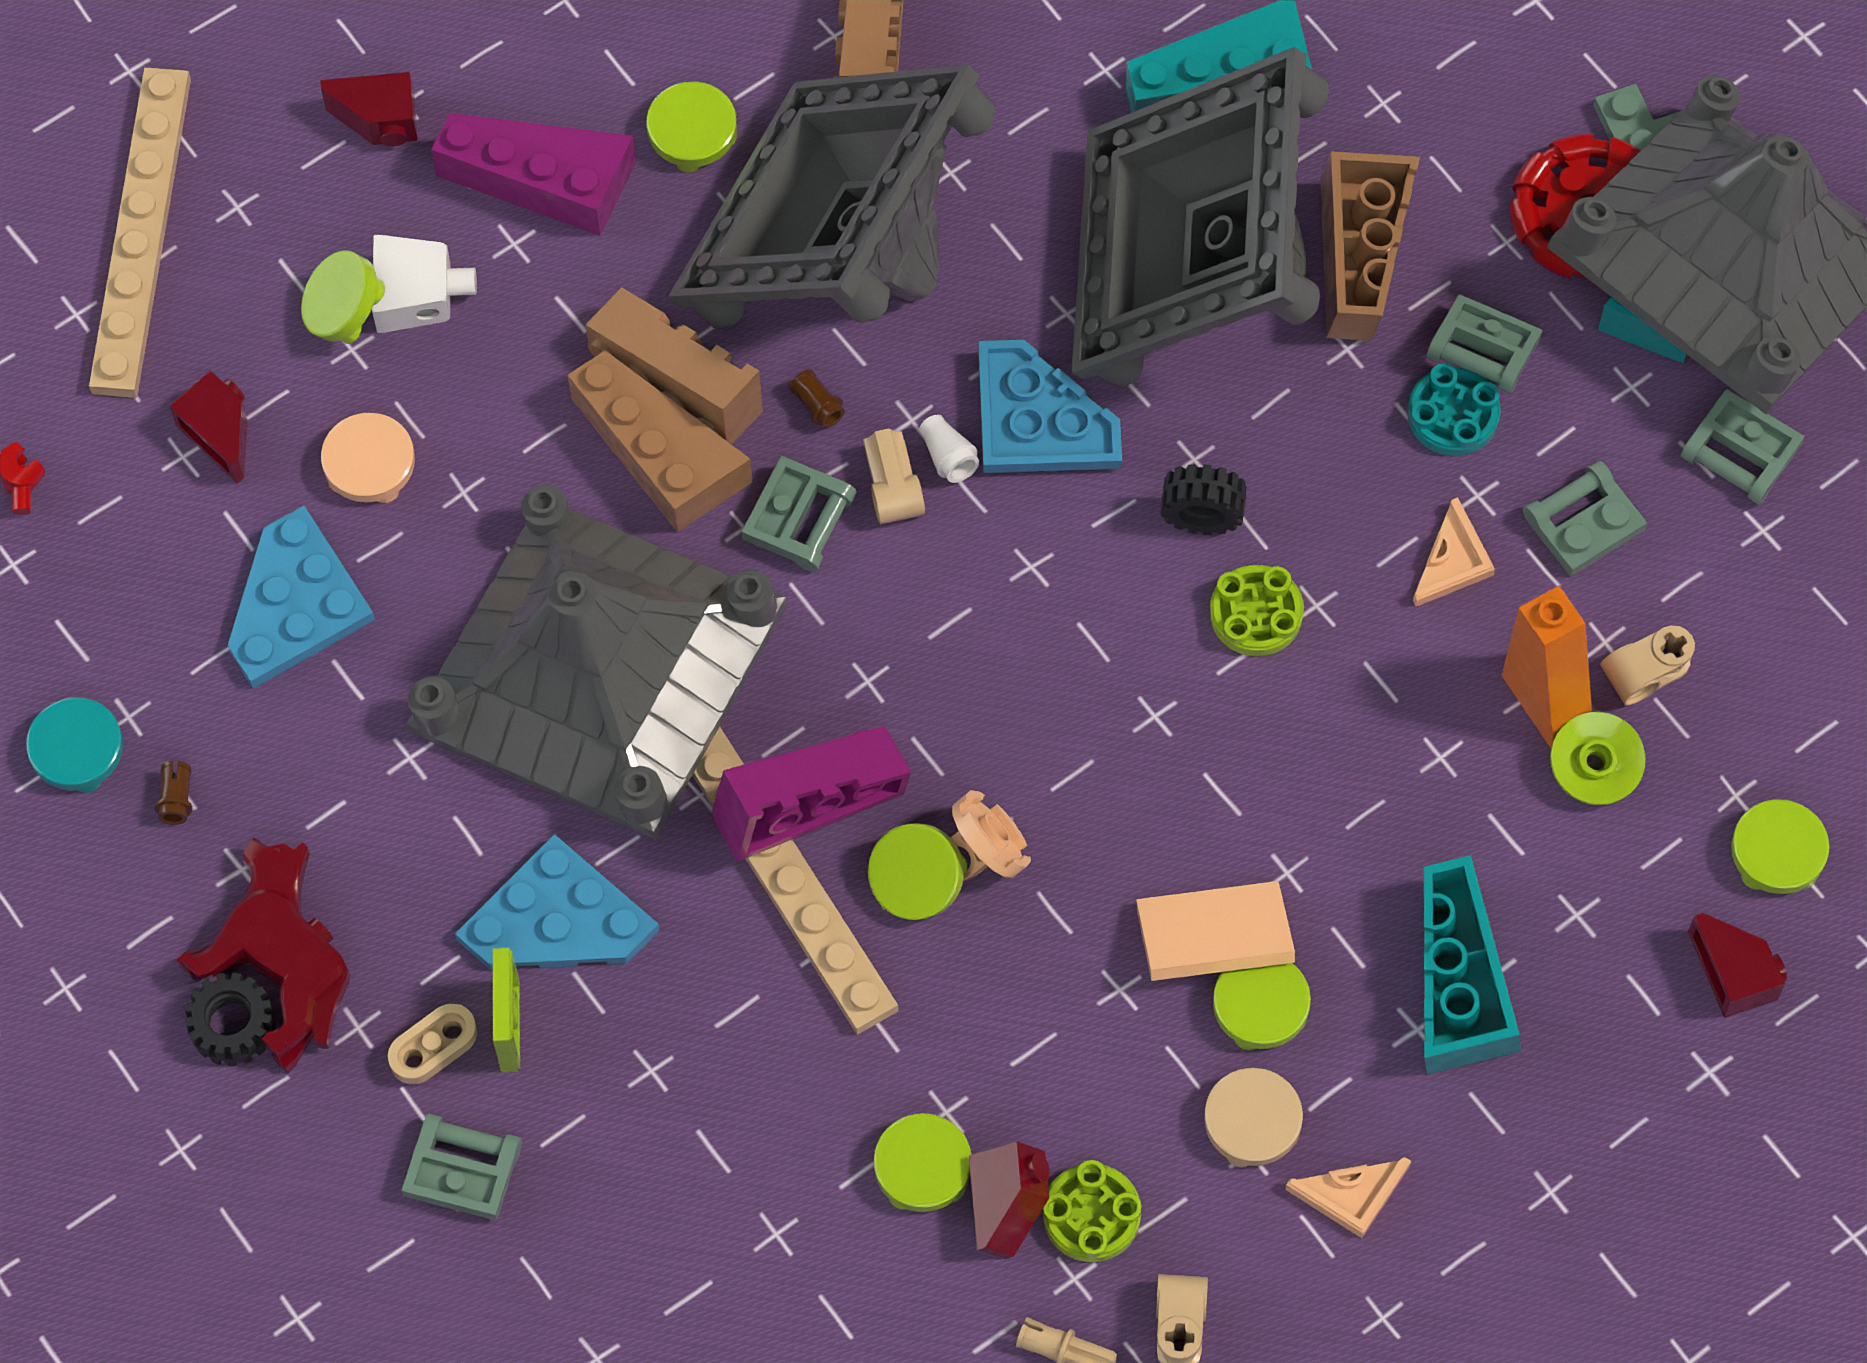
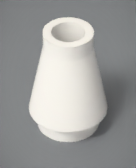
M941 415L930 416L922 422L919 432L926 442L938 475L947 478L952 483H957L970 477L979 465L976 447L952 428Z

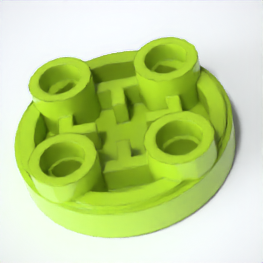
M702 82L675 84L662 91L654 99L648 110L647 132L653 149L660 157L676 165L683 172H694L701 166L715 162L725 155L736 142L737 122L733 104L721 90L712 85Z
M343 250L331 254L316 267L306 284L301 303L302 319L310 333L331 342L342 341L350 344L357 340L361 333L362 324L370 314L373 305L378 304L385 293V284L377 278L371 262L352 251Z
M1249 565L1224 573L1217 581V586L1213 591L1210 603V621L1217 637L1233 651L1248 656H1267L1286 648L1298 635L1304 614L1302 595L1296 584L1291 580L1290 573L1280 566Z
M1776 799L1761 802L1744 813L1735 828L1731 851L1734 863L1741 873L1742 881L1746 886L1751 889H1761L1775 894H1790L1810 888L1815 884L1828 859L1829 839L1824 825L1811 810L1793 801Z
M920 823L901 825L884 834L873 848L868 864L869 884L877 901L891 914L908 920L931 918L950 907L961 890L963 878L967 872L966 860L960 854L954 841L942 830Z
M1293 963L1225 971L1220 974L1215 985L1213 1009L1220 1027L1235 1041L1238 1047L1248 1051L1270 1049L1289 1042L1304 1028L1310 1009V990L1304 975Z
M933 1114L909 1115L891 1124L880 1137L874 1154L875 1176L881 1190L894 1207L916 1212L935 1211L958 1201L963 1196L971 1176L969 1155H972L971 1149L962 1131L949 1120Z
M1087 1160L1064 1171L1052 1182L1049 1187V1200L1043 1208V1223L1049 1239L1063 1254L1078 1261L1102 1262L1118 1256L1133 1242L1139 1230L1142 1206L1135 1187L1126 1176L1114 1168L1103 1165L1099 1161Z

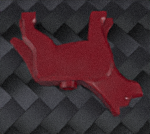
M253 838L243 853V862L251 872V881L246 896L234 907L211 945L199 950L184 952L177 959L179 967L193 980L210 975L215 977L216 974L221 973L223 970L249 964L263 976L280 986L284 1023L279 1029L269 1031L262 1040L272 1051V1058L289 1073L297 1066L298 1061L313 1037L316 1039L318 1048L329 1049L333 1023L340 1002L349 985L350 973L343 957L329 943L333 940V936L328 929L316 918L307 922L302 917L301 890L310 856L306 844L302 842L295 849H292L285 843L267 846Z

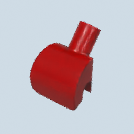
M14 442L0 453V478L4 489L12 494V513L26 515L31 513V491L44 477L45 470L37 459L24 466L27 462V458L23 454L25 449L18 442Z

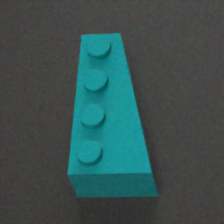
M1295 0L1276 1L1127 61L1125 90L1130 112H1135L1293 47L1306 54V66L1312 69Z
M1471 855L1424 867V1059L1427 1075L1521 1052L1519 1030Z

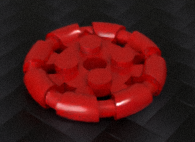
M1593 134L1563 137L1550 142V149L1542 154L1535 152L1517 174L1512 186V190L1515 192V199L1509 203L1511 223L1520 244L1527 245L1533 252L1532 258L1542 267L1568 279H1571L1572 276H1585L1548 249L1547 245L1550 240L1547 241L1543 234L1551 229L1556 233L1565 224L1576 201L1585 197H1594L1641 151L1630 143L1615 137H1611V141L1593 139ZM1590 156L1607 159L1606 168L1589 166ZM1558 164L1564 169L1560 173L1559 178L1550 170ZM1533 198L1546 199L1545 207L1537 206L1532 202Z

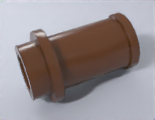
M812 370L802 371L791 381L790 391L812 413L811 420L814 424L829 428L840 421L845 412L842 407V399L838 395H832Z
M168 761L161 765L160 799L155 802L154 810L158 814L159 821L169 825L183 824L187 821V816L192 813L193 806L188 801L192 768L185 762L178 761L176 779H174L173 761Z

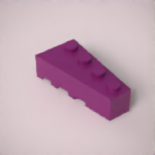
M449 113L431 148L436 176L599 236L636 164L634 138L630 135Z
M885 726L872 730L864 729L850 736L723 770L711 816L738 862L904 795L911 770Z

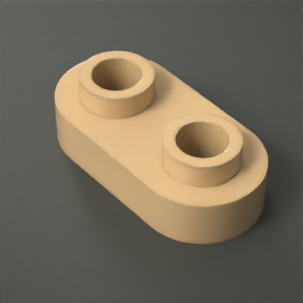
M445 1004L435 1009L392 1042L388 1051V1062L394 1076L406 1084L423 1083L473 1046L477 1037V1027L472 1013L462 1005ZM451 1027H458L462 1030L461 1034L454 1039H449L444 1034ZM414 1055L420 1056L423 1059L421 1064L414 1068L408 1067L405 1064L407 1059Z

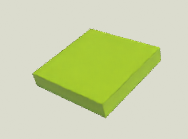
M493 948V1043L501 1072H518V1069H520V981L513 951H510V948Z

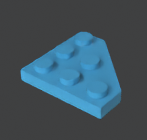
M1025 340L978 341L983 473L1122 469L1120 419L1107 408L1103 410L1086 396V390L1059 368L1055 370L1038 356V351Z
M304 505L263 528L229 639L228 647L230 653L253 689L375 620L373 611Z
M554 834L455 933L456 940L488 969L493 971V948H510V951H513L516 966L539 965V968L577 967L578 963L607 962V965L627 964L660 930L659 924Z

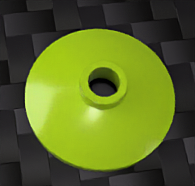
M1588 712L1572 718L1558 731L1552 743L1550 762L1555 779L1571 797L1590 805H1609L1627 797L1639 784L1645 769V750L1639 735L1625 720L1605 712ZM1590 755L1600 757L1603 762L1602 769L1594 770L1590 768L1587 764V757Z

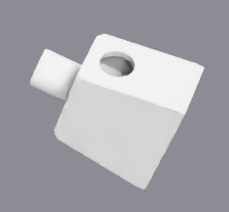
M374 235L373 267L377 278L385 284V293L382 300L372 307L377 333L446 322L450 319V296L477 294L476 268H451L446 244Z

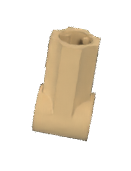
M891 429L875 431L870 437L863 439L864 450L873 484H871L872 498L879 524L925 515L918 476L912 474L902 431H893Z

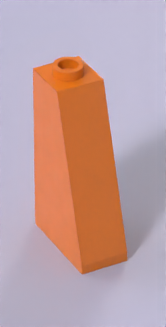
M1560 585L1518 607L1501 675L1550 748L1555 736L1565 723L1580 714L1592 712L1586 623Z

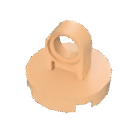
M970 790L952 806L953 818L959 831L951 839L956 846L965 848L971 858L970 867L963 881L977 876L987 867L1003 877L1013 878L1031 862L1030 856H1022L1021 850L1027 846V843L1007 813L998 804L989 809L980 802L985 795L974 790Z

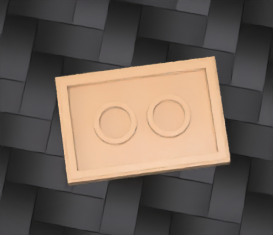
M1278 881L1136 899L1137 914L1151 981L1295 962V949Z

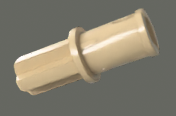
M1029 1317L1025 1319L1016 1343L1017 1348L1037 1353L1057 1363H1116L1117 1354L1114 1351L1075 1337V1331L1072 1329L1065 1332L1044 1325Z

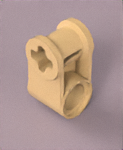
M1670 625L1635 643L1620 647L1609 654L1600 665L1624 705H1632L1645 699L1656 690L1683 677L1690 667V660L1695 651V642L1693 636L1686 629ZM1667 649L1669 653L1664 655L1663 650ZM1679 652V658H1676L1674 653Z
M1158 1274L1156 1319H1158L1157 1356L1160 1363L1200 1362L1203 1322H1206L1208 1277ZM1175 1339L1185 1340L1184 1351L1174 1350Z

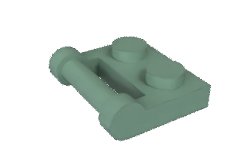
M1459 294L1434 336L1426 358L1438 363L1443 359L1499 383V389L1511 394L1522 371L1537 347L1543 330ZM1451 340H1454L1462 345L1468 346L1472 349H1475L1479 352L1496 358L1504 363H1507L1508 365L1506 367L1504 365H1501L1497 362H1494L1490 359H1487L1483 356H1480L1476 353H1473L1450 342Z
M1726 389L1689 439L1680 457L1691 464L1695 461L1747 492V498L1760 505L1801 447L1805 436L1771 415L1764 414L1753 404ZM1710 438H1713L1764 471L1758 478L1707 447L1706 444Z
M781 456L742 530V540L790 559L805 570L815 572L824 558L821 552L844 507L851 505L857 491L853 486L840 479ZM817 492L826 495L828 500L806 543L803 544L793 540Z
M1599 460L1587 467L1586 474L1543 501L1534 500L1522 508L1528 524L1570 577L1646 530L1647 526L1646 520L1614 481L1609 468ZM1595 489L1602 496L1603 499L1558 527H1555L1550 520V517Z
M428 1113L423 1122L401 1190L403 1197L497 1221L514 1166L520 1155L522 1137L507 1134L505 1138L445 1123L443 1122V1117ZM438 1141L495 1155L498 1156L496 1166L436 1151L434 1147Z

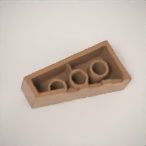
M839 0L838 24L844 25L843 37H837L835 64H840L839 76H834L833 78L896 72L899 70L904 0Z
M1331 151L1320 178L1326 338L1372 340L1383 316L1394 262L1401 241L1405 215L1409 206L1420 157Z
M623 287L586 324L588 349L594 357L606 350L731 445L763 412L760 372L758 369L748 363L742 369H739L730 361L732 359L731 353L718 345L711 351L706 349L695 331L684 324L677 326L675 329L670 327V321L664 312Z
M606 350L568 374L571 400L677 533L753 483L751 459Z

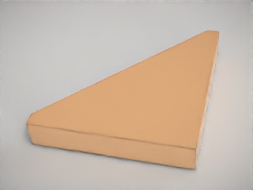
M1458 497L1450 502L1442 527L1437 535L1418 588L1414 594L1413 602L1416 607L1494 576L1495 568Z
M1403 1157L1399 1161L1367 1166L1366 1164L1329 1171L1328 1174L1298 1180L1292 1178L1286 1184L1285 1190L1360 1238H1363L1410 1167L1411 1161Z

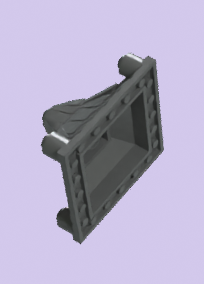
M1295 47L1087 131L1072 359L1073 374L1082 379L1096 375L1117 387H1126L1133 383L1142 373L1143 355L1151 353L1155 349L1168 347L1181 342L1183 339H1190L1209 332L1216 327L1220 328L1237 322L1246 316L1250 317L1267 310L1293 325L1302 324L1315 314L1319 306L1320 292L1317 285L1306 278L1308 270L1307 256L1295 213L1299 150L1297 141L1299 138L1300 117H1312L1324 108L1328 100L1329 85L1323 76L1306 66V54Z
M969 64L794 82L668 297L679 307H691L709 325L719 329L731 327L741 319L744 314L745 301L831 297L856 322L862 323L874 321L881 317L888 308L889 298L914 301L929 296L936 287V279L940 272L939 231L937 214L933 208L947 148L943 142L952 126L961 136L970 137L985 133L994 122L996 105L976 85L980 75Z
M1711 75L1701 79L1688 105L1594 197H1585L1576 201L1565 224L1552 236L1547 248L1760 411L1767 414L1867 309V219L1844 200L1837 198L1827 188L1811 155L1798 141L1787 135L1763 134L1757 136L1752 131L1745 129L1740 122L1734 119L1732 115L1740 102V92L1737 86L1725 77Z
M547 484L536 486L526 493L521 503L526 525L498 570L494 581L490 584L478 604L474 615L471 616L461 633L457 644L441 667L440 673L437 677H425L417 681L410 689L408 706L412 715L406 726L409 732L653 839H657L788 606L786 597L775 593L768 576L760 571L746 570L734 575L732 578L718 570L696 563L675 552L660 548L651 542L634 535H629L622 530L571 510L566 496L556 486Z

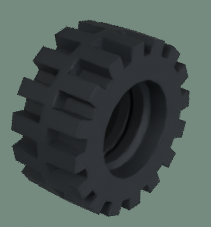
M1190 464L1186 469L1182 466L1176 467L1174 472L1169 471L1164 479L1161 516L1165 517L1166 523L1175 524L1174 528L1188 529V533L1196 534L1199 531L1203 532L1204 535H1212V532H1217L1220 535L1226 534L1227 530L1234 531L1243 523L1247 486H1245L1246 482L1244 479H1238L1239 475L1235 472L1226 473L1227 469L1222 467L1213 469L1211 468L1212 465L1203 464V467Z
M233 972L231 978H226L225 973L216 974V981L211 982L207 978L201 982L203 988L200 991L194 989L191 993L192 1002L187 1003L185 1008L187 1016L185 1018L186 1027L194 1046H196L204 1058L208 1056L213 1063L218 1065L221 1064V1061H226L228 1066H237V1060L241 1059L246 1064L253 1061L251 1055L257 1053L260 1056L266 1050L262 1038L269 1031H272L273 1028H276L274 1010L266 991L262 986L259 987L256 980L249 976L247 979H243L241 973ZM231 1003L246 1006L250 1011V1021L245 1029L229 1036L219 1035L213 1031L210 1021L217 1009Z

